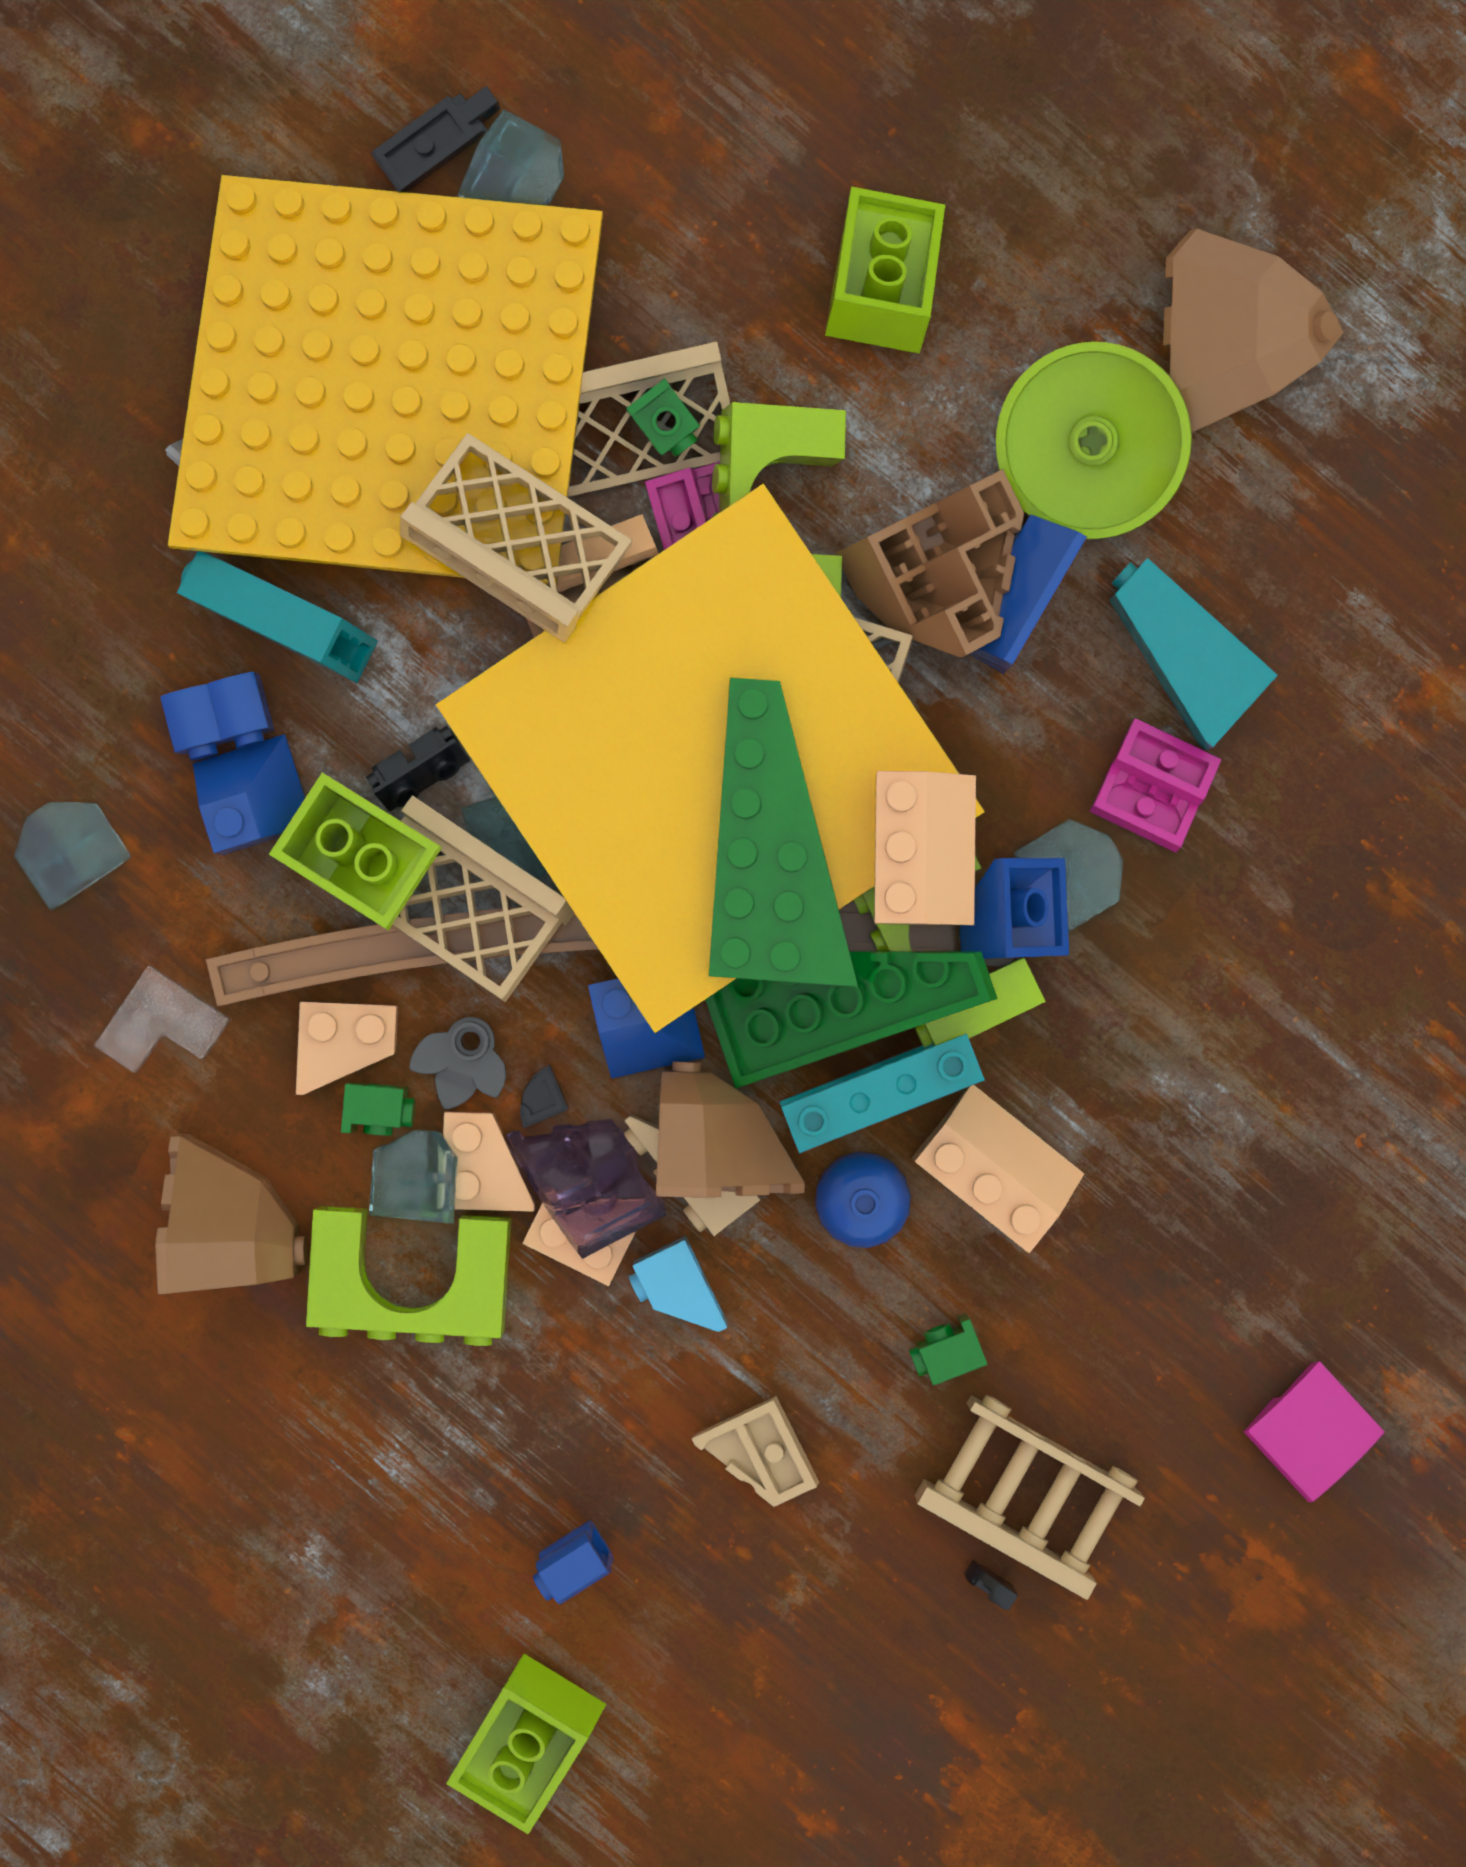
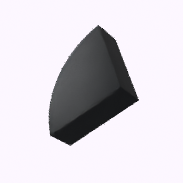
M551 1064L536 1073L524 1090L520 1108L524 1128L569 1109Z
M972 1560L964 1573L965 1578L972 1586L976 1585L988 1593V1599L1004 1610H1009L1018 1597L1012 1584L975 1560Z

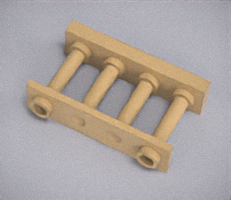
M987 1394L983 1401L971 1395L966 1404L970 1411L979 1415V1418L944 1480L938 1479L934 1485L923 1479L914 1495L917 1504L1088 1600L1097 1582L1092 1574L1088 1572L1090 1564L1087 1561L1122 1498L1124 1497L1138 1506H1141L1144 1496L1135 1488L1138 1480L1115 1466H1112L1108 1473L1009 1417L1011 1408ZM998 1426L1020 1438L1021 1442L986 1504L980 1503L979 1507L975 1508L961 1500L964 1495L961 1488L993 1431ZM1038 1450H1041L1064 1464L1029 1527L1023 1526L1021 1531L1017 1532L1003 1524L1006 1519L1003 1512ZM1080 1474H1083L1106 1488L1071 1551L1065 1550L1063 1555L1060 1556L1045 1547L1048 1543L1045 1536Z

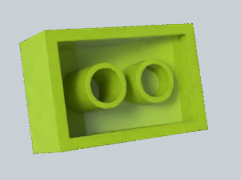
M851 186L825 336L920 354L931 317L945 204Z
M322 772L269 855L389 931L442 847Z
M523 1654L446 1784L521 1831L529 1834L587 1742L606 1703L528 1655Z

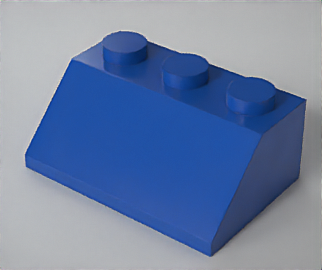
M1034 515L1028 517L1025 524L1022 525L1021 531L1015 533L1011 555L1016 558L1009 592L1003 594L999 616L1004 618L1001 636L969 655L1002 674L1013 665L1087 536Z

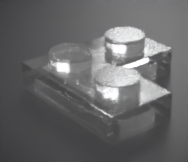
M148 966L94 1046L133 1073H137L163 1034L199 1059H205L232 1019L155 967Z

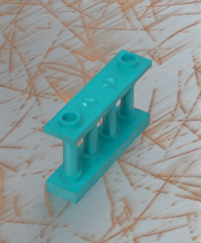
M963 1034L935 1046L931 1044L924 1048L923 1045H920L779 1102L797 1149L801 1153L982 1082L985 1079L967 1034Z

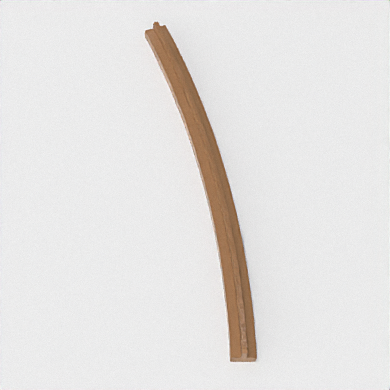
M849 903L841 908L839 914L849 951H877L869 935L870 932L876 930L869 912L860 915L854 903ZM519 906V907H510V908H511V909H516V908H521V906ZM503 908L477 911V916L501 912ZM469 912L443 915L444 923L469 918ZM532 914L512 918L516 943L534 939L545 923ZM574 914L566 926L562 924L559 926L541 953L598 950V947L576 914ZM435 916L409 920L410 925L416 929L436 925ZM505 920L479 925L482 949L508 944ZM379 924L275 943L206 959L217 1007L345 979L448 964L393 925L388 931ZM910 925L909 941L911 950L961 951L960 925ZM471 927L445 932L448 951L452 954L457 955L475 951ZM438 934L427 935V937L439 944ZM526 950L517 951L518 956L523 955ZM510 953L487 957L484 959L508 957L510 956ZM1014 958L984 959L986 965L1001 967L1014 960Z

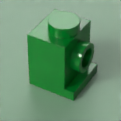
M665 378L626 408V411L661 456L670 451L674 457H677L698 440L692 432L700 425ZM666 411L674 415L676 423L673 429L663 431L657 426V416L661 412Z
M358 1082L346 1083L341 1133L357 1131V1124L364 1125L363 1133L385 1136L392 1135L393 1127H413L416 1101L415 1098H408L409 1087Z
M967 1314L958 1316L961 1326L952 1329L950 1323H945L933 1327L923 1333L925 1340L916 1343L917 1347L909 1349L918 1376L928 1374L933 1386L988 1365Z

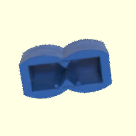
M254 671L160 696L174 752L181 755L188 754L190 761L217 755L218 750L216 746L235 741L236 748L260 744L265 741L263 734L274 730L260 674Z
M588 1520L539 1552L540 1559L536 1561L537 1573L533 1575V1579L540 1593L547 1601L554 1598L561 1605L610 1574L614 1558L594 1523Z

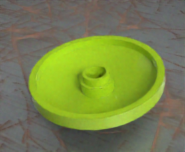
M1083 342L1068 345L1043 356L1033 363L1019 377L1009 391L1003 403L996 429L998 466L1000 470H1004L1023 511L1029 516L1034 515L1078 531L1087 536L1086 539L1108 538L1129 532L1157 515L1179 489L1189 465L1192 447V427L1185 400L1172 378L1163 368L1146 355L1134 349L1108 342Z

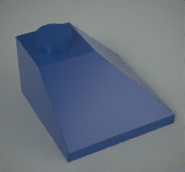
M285 734L267 739L260 744L239 748L193 763L198 805L213 853L226 855L279 838L306 798Z
M1065 858L994 859L975 887L974 925H960L961 951H981L984 959L1069 955Z
M618 978L588 985L598 1033L611 1079L672 1065V1061L687 1062L705 1058L694 1007L654 1033Z

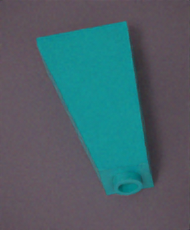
M197 551L194 559L186 565L182 572L181 585L177 591L181 596L355 683H358L378 643L377 639L343 618L205 552Z
M1147 558L1138 568L1130 562L1111 583L1118 590L1109 601L1197 744L1206 751L1216 745L1278 675L1152 561Z

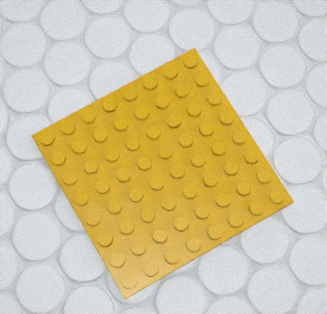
M221 175L168 547L182 550L465 578L400 536V517L411 502L416 503L467 433L568 498L603 211ZM469 452L459 465L462 481L490 477L487 462L472 452ZM496 469V474H497V475H502V474H504V473H502L501 471H499L498 469ZM454 473L447 483L456 482ZM513 483L499 486L504 508L531 503L528 489L521 484ZM492 487L465 491L469 513L497 509ZM458 492L437 495L428 507L442 517L462 514ZM537 495L538 502L545 501ZM561 510L540 512L545 535L564 531L566 515ZM533 514L506 518L510 540L538 536ZM499 519L471 523L474 538L484 545L503 542ZM465 525L457 526L458 528L466 532ZM562 542L547 545L552 567L559 566ZM540 546L513 550L515 564L524 571L545 569ZM506 552L498 553L507 559ZM554 577L556 587L558 577ZM547 579L539 580L548 586Z
M764 483L594 597L578 619L576 628L565 643L545 630L435 704L654 1033L737 979L709 976L730 678L780 681L838 910L875 886L876 771H928L959 774ZM977 799L975 818L985 812Z

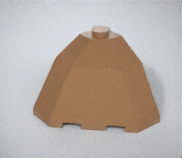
M1193 229L1184 236L1166 257L1165 278L1171 279L1173 282L1172 306L1164 308L1163 346L1170 347V374L1168 375L1172 378L1185 400L1192 432L1275 395L1320 363L1344 333L1324 293L1279 256L1200 229Z
M1002 469L835 554L836 556H842V568L856 597L888 628L913 635L914 641L961 658L1001 636L1004 618L999 616L1003 594L1009 592L1016 558L1011 555L1015 533L1021 531L1024 511Z
M672 1061V1070L662 1071L656 1196L716 1198L721 1197V1191L736 1192V1196L804 1193L805 1183L756 1100L714 1073L701 1071V1062Z
M177 1134L170 1137L168 1149L170 1174L165 1175L161 1200L162 1211L170 1210L168 1227L157 1228L155 1243L157 1293L170 1294L257 1285L297 1276L300 1273V1266L307 1265L306 1236H299L298 1223L269 1179L191 1134Z

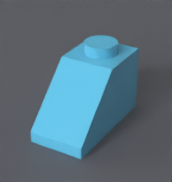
M686 1235L633 1261L632 1266L636 1273L630 1275L629 1280L640 1302L649 1299L653 1310L717 1332L727 1328L728 1322Z

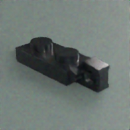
M487 86L468 100H465L461 93L452 99L447 96L373 150L371 154L399 193L408 192L478 141V137L487 131L483 123L501 109L499 102Z

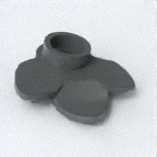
M466 1017L456 1021L448 1032L427 1035L416 1047L410 1060V1070L422 1074H436V1090L444 1109H451L466 1102L476 1089L496 1098L502 1091L506 1080L505 1064L493 1050L495 1046L494 1032L488 1023L477 1017ZM475 1032L479 1036L480 1044L477 1049L469 1050L464 1047L462 1039L465 1033Z

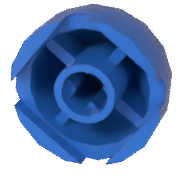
M855 1151L838 1157L824 1169L816 1186L815 1207L822 1226L834 1239L849 1247L871 1248L887 1243L901 1231L910 1214L911 1193L906 1177L891 1160L877 1153Z

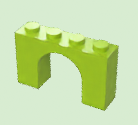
M732 402L721 411V415L716 416L713 432L715 445H720V464H715L712 476L713 493L719 494V513L750 493L756 476L766 466L786 463L832 467L844 460L846 410ZM812 554L841 597L842 556Z
M975 856V871L981 869V866ZM875 886L853 900L859 914L862 915L869 912L873 923ZM874 924L876 930L870 932L869 935L877 951H912L909 941L910 925ZM1020 957L989 972L998 999L914 1027L923 1047L925 1048L931 1044L935 1046L963 1034H967L968 1038H971L1046 1002L1025 958Z
M319 1206L313 1210L306 1327H318V1335L328 1337L348 1336V1329L367 1330V1338L377 1340L396 1339V1332L415 1333V1341L426 1343L444 1342V1335L464 1336V1344L475 1346L492 1345L493 1338L501 1339L505 1331L512 1217L461 1216L459 1218L456 1273L449 1291L432 1304L422 1307H403L391 1303L382 1297L372 1286L365 1267L368 1209Z

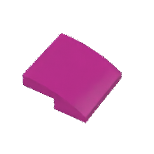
M720 461L696 469L689 467L645 481L664 550L710 520L714 513H719V494L713 493L712 476L715 464H720Z
M1134 718L1089 812L1176 853L1184 842L1196 811L1204 801L1222 759Z
M1320 1361L1311 1363L1286 1392L1280 1397L1273 1398L1243 1431L1308 1502L1315 1501L1336 1483L1385 1433Z

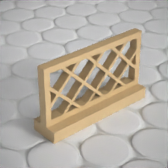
M717 341L583 372L579 404L591 402L585 414L578 411V417L581 420L576 427L575 439L586 422L610 436V439L596 462L574 449V455L593 467L582 484L569 487L568 497L720 461V452L710 454L698 445L692 444L679 455L676 462L664 465L647 454L652 446L650 441L647 442L642 451L618 436L630 416L627 411L614 432L589 417L600 399L612 397L628 407L639 399L646 389L654 387L664 378L669 384L686 380L680 391L674 390V392L682 402L704 415L699 423L700 426L693 433L697 438L708 419L715 422L716 416L712 412L717 404L720 402L721 410L730 404ZM713 374L718 394L708 410L683 396L693 378ZM639 391L632 403L619 396ZM666 412L661 421L656 420L657 426L661 430H671L665 423L672 413ZM615 440L639 455L629 473L615 475L600 465ZM690 448L703 455L683 460ZM643 459L656 466L636 471ZM597 469L609 476V478L589 482Z
M469 433L465 435L416 503L411 502L400 517V536L564 643L576 628V623L632 544V539ZM472 452L487 462L490 477L462 481L459 465L467 454ZM496 469H498L499 471H501V472L504 473V474H502V475H497V474H496ZM454 473L456 482L447 483ZM513 483L521 484L528 489L531 503L504 508L499 486ZM492 487L497 509L469 513L465 491ZM458 492L462 514L442 517L428 507L437 495ZM537 495L545 501L538 502ZM561 510L569 516L572 530L545 535L540 512ZM533 514L538 536L510 540L506 518ZM499 519L503 542L484 545L474 538L471 523ZM578 522L587 528L579 529ZM465 525L466 532H464L457 526ZM600 536L616 546L607 559L586 562L582 539ZM575 541L579 563L552 567L547 545ZM540 546L545 569L526 572L515 564L513 550ZM506 552L507 559L498 553ZM598 570L596 575L590 581L589 572ZM582 574L585 590L576 603H573L557 592L554 577ZM547 579L548 586L539 580Z
M412 795L401 810L405 815L401 822L442 847L440 852L444 855L436 857L428 869L431 892L412 895L400 912V917L396 918L393 926L503 1002H506L561 924L566 926L575 913L563 896ZM454 862L462 867L464 885L439 890L435 866ZM471 873L482 881L472 883ZM492 888L500 892L503 911L477 916L474 892ZM466 894L469 918L444 923L440 899ZM509 899L521 906V908L511 909ZM433 901L436 925L417 929L411 926L407 906ZM532 914L545 923L534 939L516 943L512 918ZM505 920L508 944L482 949L479 925ZM471 927L475 951L457 955L449 952L445 932ZM438 934L439 944L427 937V935ZM526 950L518 960L517 951ZM510 953L512 970L501 986L487 978L484 958ZM476 960L477 970L465 962Z

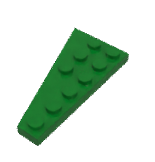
M730 678L709 976L858 987L780 681Z
M849 951L858 987L735 979L705 999L735 1088L998 999L982 952Z

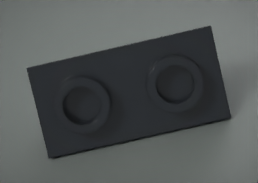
M448 725L440 730L436 726L431 731L408 744L416 757L413 761L408 763L404 754L399 750L371 767L373 772L366 776V779L373 788L372 791L389 812L397 807L405 806L412 795L417 798L420 792L436 782L451 778L459 771L461 766L470 761L457 743V739Z

